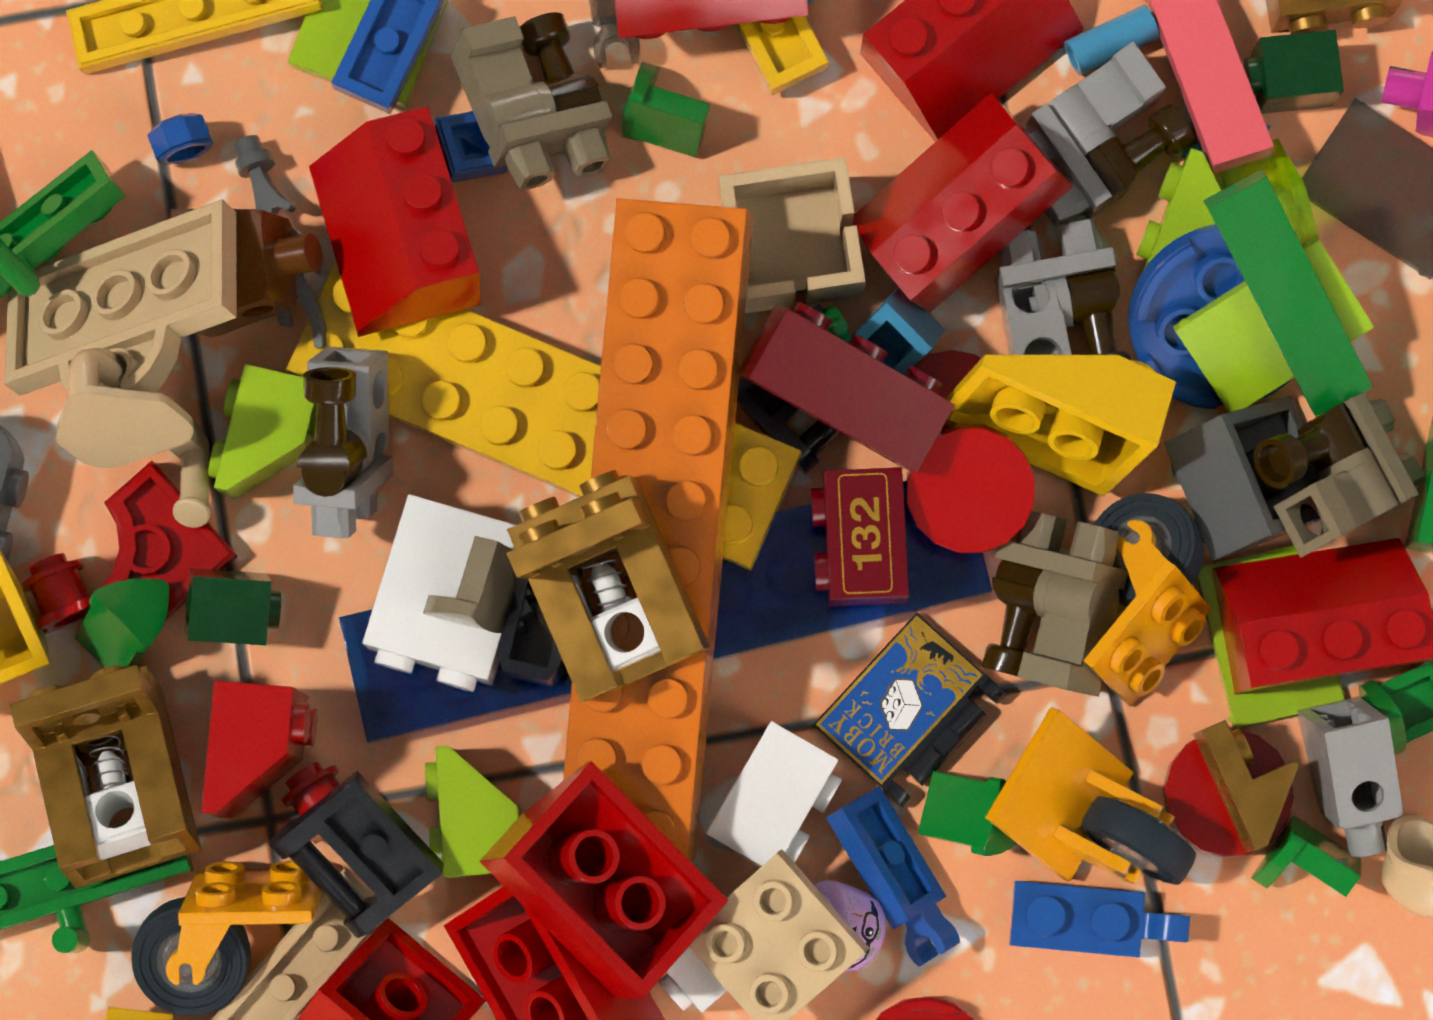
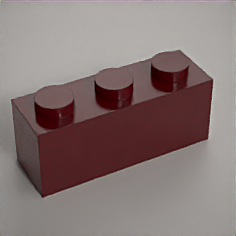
M798 302L794 311L774 306L737 374L896 465L917 473L955 404L938 395L943 384L912 366H909L903 375L885 365L883 361L888 352L856 334L853 335L849 343L828 332V329L833 321L801 302Z

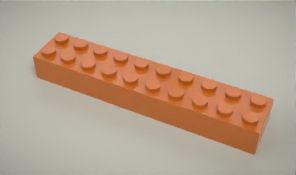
M616 198L591 479L612 470L617 471L620 479L629 475L638 478L711 648L590 701L580 702L572 683L563 781L586 762L592 761L692 863L696 858L739 375L737 372L741 364L754 217L747 208ZM618 552L592 563L616 560L612 567L615 568L616 572H621L619 579L621 584L627 585L624 589L627 597L637 598ZM593 567L582 569L581 581L595 614H601L600 610L603 607L597 605L600 603L597 593H592L595 590L592 581H587L591 577ZM626 612L616 618L611 629L614 643L620 649L628 652L635 650L641 644L644 638V626L636 615Z

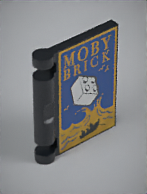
M916 613L819 717L813 726L880 786L898 805L904 807L911 797L903 787L892 780L898 772L903 769L913 780L923 786L932 776V772H936L987 717L986 713L970 700L968 696L979 687L990 700L998 704L1006 696V693Z

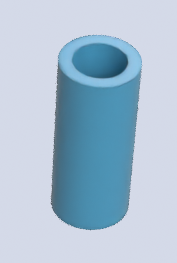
M1141 5L1065 41L1064 47L1072 67L1080 76L1106 64L1112 59L1114 54L1134 41L1138 48L1159 39L1160 34L1152 13L1146 5Z

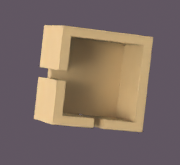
M846 157L719 176L721 206L747 208L754 217L745 314L773 310L774 306L793 307L795 294L805 292L806 304L863 296L866 281L857 225L852 226L855 212Z

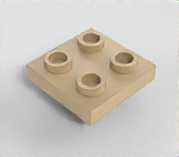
M782 849L727 897L729 901L689 946L753 1020H790L869 949L866 943Z

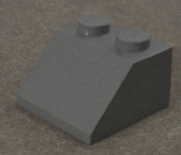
M1291 396L1221 414L1163 442L1171 460L1172 473L1176 481L1182 486L1195 522L1201 532L1203 543L1206 544L1212 561L1288 534L1273 506L1313 483L1322 480L1313 463L1308 464L1306 474L1298 482L1280 489L1266 484L1256 471L1254 451L1259 442L1280 433L1291 434L1295 438L1298 437L1297 429L1303 423ZM1301 505L1300 516L1305 526L1321 521L1320 516L1311 506Z

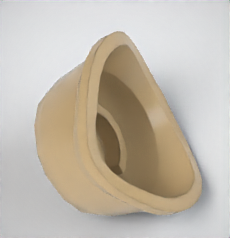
M1417 815L1400 816L1393 821L1388 830L1387 850L1382 863L1381 882L1390 897L1401 907L1416 915L1433 919V821Z

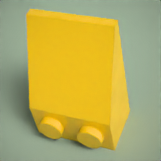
M984 355L945 398L955 404L944 425L952 427L957 424H984L1002 431L1018 444V447L1025 453L1030 464L1104 497L1158 446L1176 381L1156 373L1152 367L1143 362L1128 360L1120 355Z

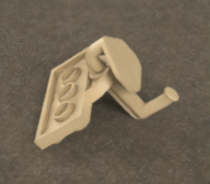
M223 199L35 269L34 271L40 281V287L37 293L32 296H22L13 288L8 292L4 384L21 396L61 381L68 394L56 427L55 439L58 445L84 464L99 468H114L166 450L174 453L181 459L180 499L173 506V515L180 524L191 528L202 527L207 524L211 517V510L208 506L209 441L196 421L184 409L157 389L165 382L177 361L182 337L237 318L236 211Z

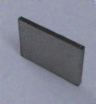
M1354 98L1293 191L1300 198L1307 199L1416 270L1420 276L1431 280L1433 278V148L1370 108L1365 102Z

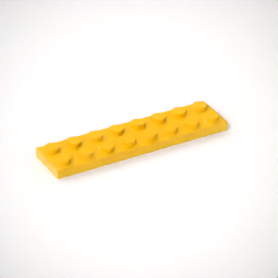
M335 261L318 298L327 328L326 347L388 351L389 417L576 497L583 496L579 485L591 479L601 366L466 309L358 337ZM308 320L286 368L289 374L303 377V374L308 371L307 362L323 350L314 347L310 320ZM735 423L723 559L751 571L794 475L802 452L799 449Z

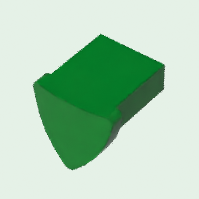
M642 61L623 110L621 123L623 137L635 141H644L697 158L704 138L710 104L655 87L660 67Z
M138 578L117 581L95 590L89 599L91 607L74 638L104 668L110 666H138L163 627L169 603V584L161 579Z
M1433 660L1383 683L1377 684L1370 680L1359 685L1360 698L1389 718L1395 755L1404 752L1408 742L1433 731Z
M933 771L917 834L969 846L973 854L981 856L998 855L1010 850L1017 843L985 818L1006 781L1001 778L989 777L987 782Z
M1294 815L1262 859L1251 879L1267 889L1281 875L1290 862H1293L1347 897L1361 877V858L1350 856L1347 849Z

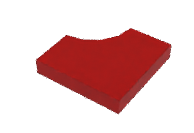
M151 460L104 502L116 522L119 551L113 572L101 587L127 579L151 578L165 580L169 584V603L166 621L187 602L189 568L224 570L238 555L209 522L202 527L191 528L180 524L175 519L173 506L180 499V490L159 466Z

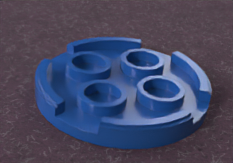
M1216 224L1198 228L1182 235L1154 256L1134 287L1128 311L1130 340L1138 360L1152 367L1156 373L1176 381L1172 398L1204 409H1216L1217 406L1224 404L1175 332L1173 326L1244 282ZM1288 382L1273 390L1269 394L1265 395L1263 398L1265 399L1266 397L1274 394L1282 387H1284Z

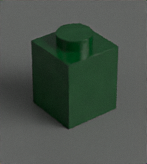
M1336 30L1260 37L1251 52V58L1244 59L1243 67L1254 96H1256L1257 103L1260 105L1261 114L1332 107L1344 92Z
M189 568L184 632L188 641L266 645L268 629L279 628L281 591L271 590L272 581L266 573Z

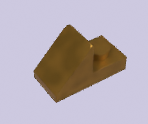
M1223 720L1194 733L1193 736L1245 851L1252 852L1268 846L1298 770L1300 759L1252 779L1247 767L1255 764L1254 757L1244 734L1239 728L1231 731L1226 720Z

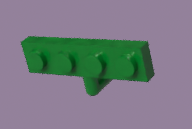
M93 150L89 151L0 221V298L5 296L11 288L25 297L36 294L40 287V281L34 268L41 262L48 261L56 256L64 244L91 223L103 219L111 211L112 207L125 197L107 165Z
M127 822L109 828H118L125 825ZM54 845L0 861V931L56 914L60 928L52 935V945L55 950L61 953L83 952L90 944V936L81 908L82 905L194 871L190 854L78 889L73 886L59 869Z

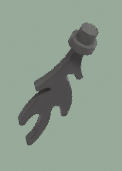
M249 135L239 139L235 143L239 155L235 165L240 177L251 178L256 209L276 215L282 209L294 212L297 208L296 204L287 200L277 190L267 173L275 165L271 151L263 149L257 135ZM292 227L293 236L303 235L300 231ZM324 260L320 270L315 271V274L320 276L328 274ZM303 274L295 275L297 297L309 317L313 331L314 347L324 349L326 347L327 328L321 306ZM291 309L276 314L281 326L292 327Z

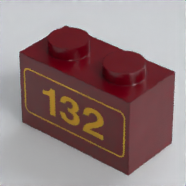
M902 467L825 470L822 479L823 488H811L812 526L825 527L826 552H814L816 591H828L829 607L906 603L909 597Z

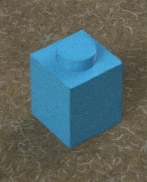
M898 287L852 333L851 338L856 334L887 351L888 354L883 363L904 375L909 366L914 367L934 347L945 329L925 309L910 301Z

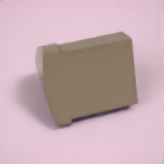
M475 536L456 599L428 595L423 614L484 629L493 633H502L506 620L505 617L515 588L516 574L507 556V552L513 549L499 541Z

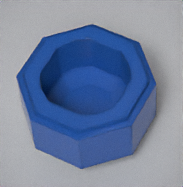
M196 113L179 114L167 118L152 128L147 135L155 158L159 164L163 165L180 164L199 157L212 148L214 144L206 120L202 115Z

